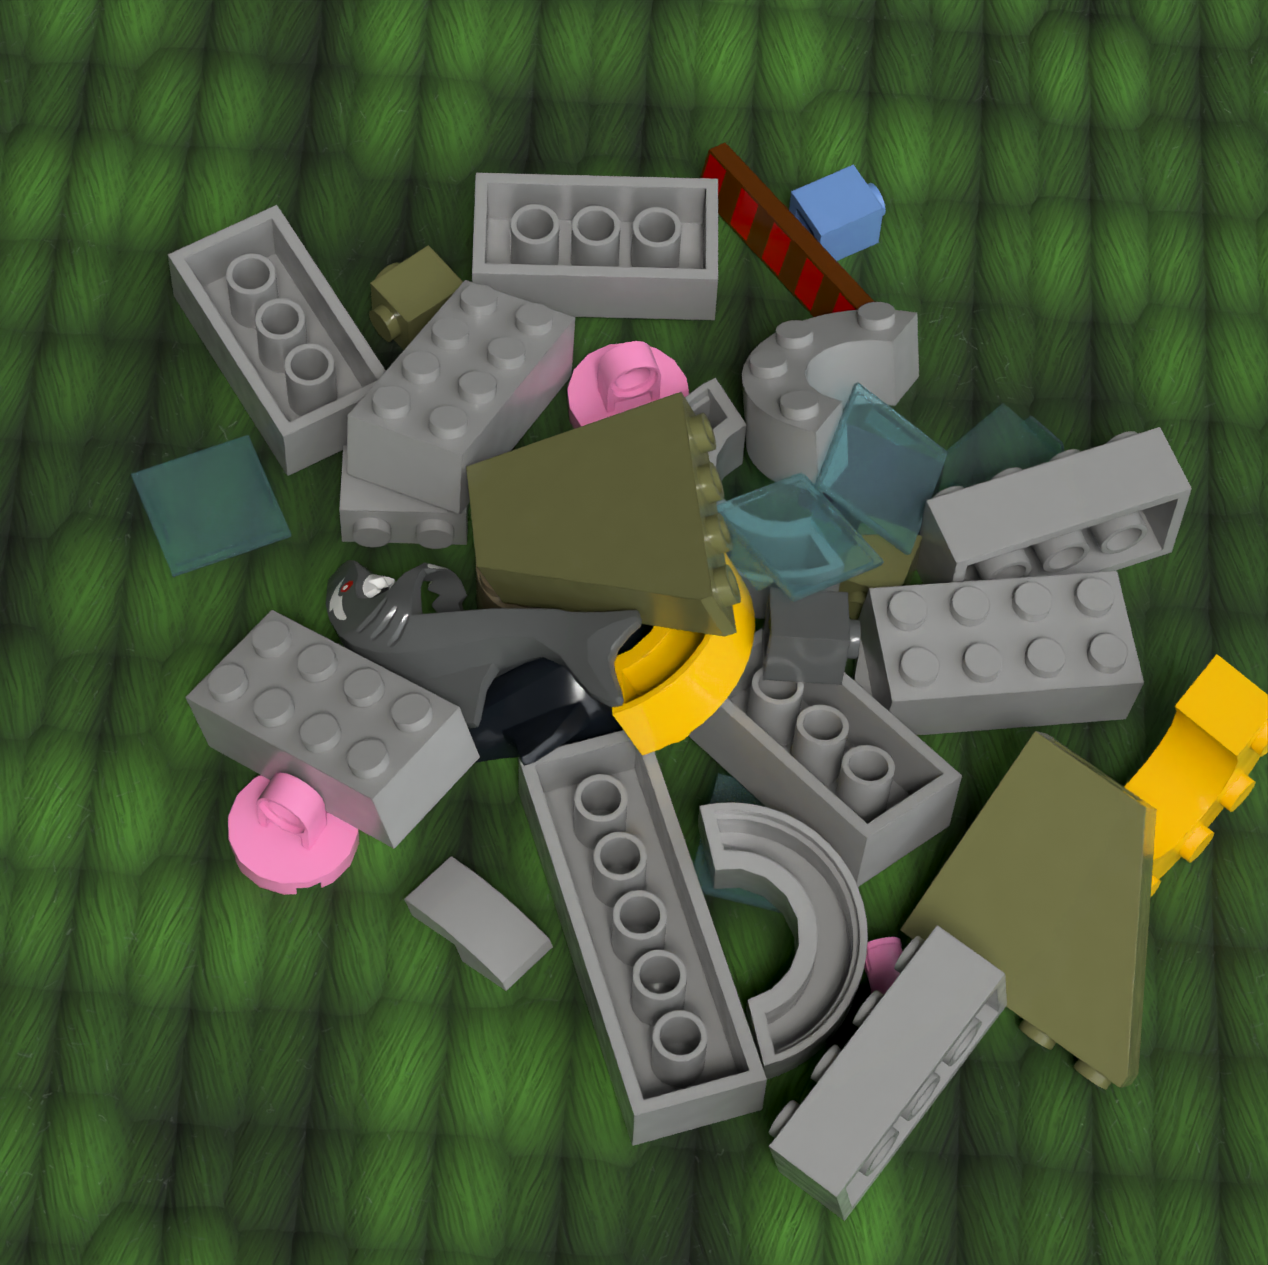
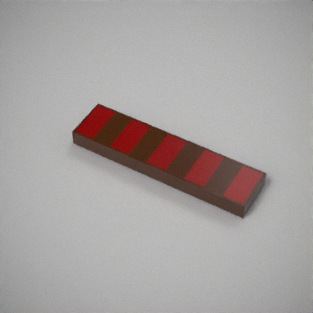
M724 142L709 149L700 178L718 179V214L813 317L858 310L864 304L875 302L729 145Z

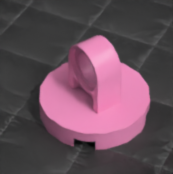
M632 341L609 344L588 354L573 371L567 389L570 423L575 429L682 392L684 397L689 394L687 378L675 360L657 348L650 347L645 342Z
M276 773L271 780L262 775L255 777L237 795L228 816L229 844L240 871L260 888L283 895L297 894L296 888H309L318 883L321 884V888L332 884L351 865L359 845V830L328 813L325 810L323 798L316 790L301 779L287 773Z

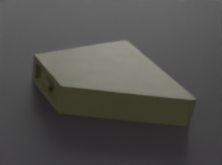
M682 392L466 466L476 565L503 603L542 609H559L569 612L637 610L640 613L642 624L723 637L737 633L732 605L740 603L741 596L735 575L730 566L726 565L724 553L732 551V540L723 516L717 511L716 502L724 499V490L716 467L709 461L708 452L716 450V440L705 413L695 415Z
M1035 731L900 931L911 939L920 936L926 941L937 925L1005 973L1006 1007L1023 1018L1018 1028L1024 1034L1049 1050H1052L1056 1043L1061 1045L1078 1058L1073 1065L1075 1070L1095 1085L1107 1090L1110 1084L1113 1083L1122 1088L1131 1085L1139 1072L1157 809L1050 735Z

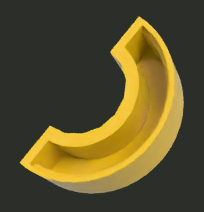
M724 553L726 565L730 566L735 575L741 596V602L732 605L737 633L723 637L653 626L651 632L637 645L616 657L614 666L624 703L622 706L612 707V715L642 756L684 740L724 703L745 670L754 642L755 612L749 590L726 553Z
M1218 654L1215 655L1175 705L1176 714L1162 741L1146 763L1124 786L1157 809L1151 897L1161 883L1159 879L1181 857L1191 863L1207 847L1214 836V832L1208 827L1224 807L1232 812L1246 799L1256 783L1248 775L1259 758L1268 753V694Z

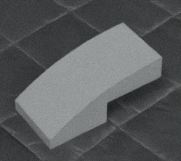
M452 856L404 899L413 917L453 943L464 963L505 991L553 948L550 939L525 914L484 879Z

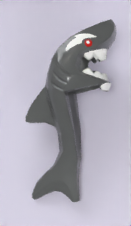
M347 560L328 579L326 593L327 613L344 647L459 706L468 728L479 727L487 690L496 677L524 663L540 658H547L565 666L575 681L592 699L614 708L622 706L624 703L614 663L619 649L642 625V619L637 610L569 612L559 609L491 608L464 611L462 602L467 594L462 581L450 569L429 563H423L405 572L395 582L393 578L376 575L355 560ZM423 581H431L428 590L440 595L432 603V607L438 613L423 614L421 605V586Z

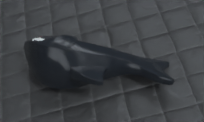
M642 624L619 649L617 656L631 650L651 632L653 626ZM547 658L524 663L494 679L487 690L479 727L468 728L480 756L476 762L519 757L524 766L535 763L560 746L623 730L612 715L611 706L592 699L575 681L565 666Z

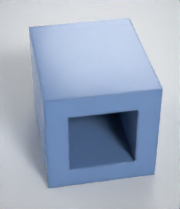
M854 165L791 191L789 211L836 261L879 243L882 216L885 215L886 211L883 197L878 188L873 183L867 184Z

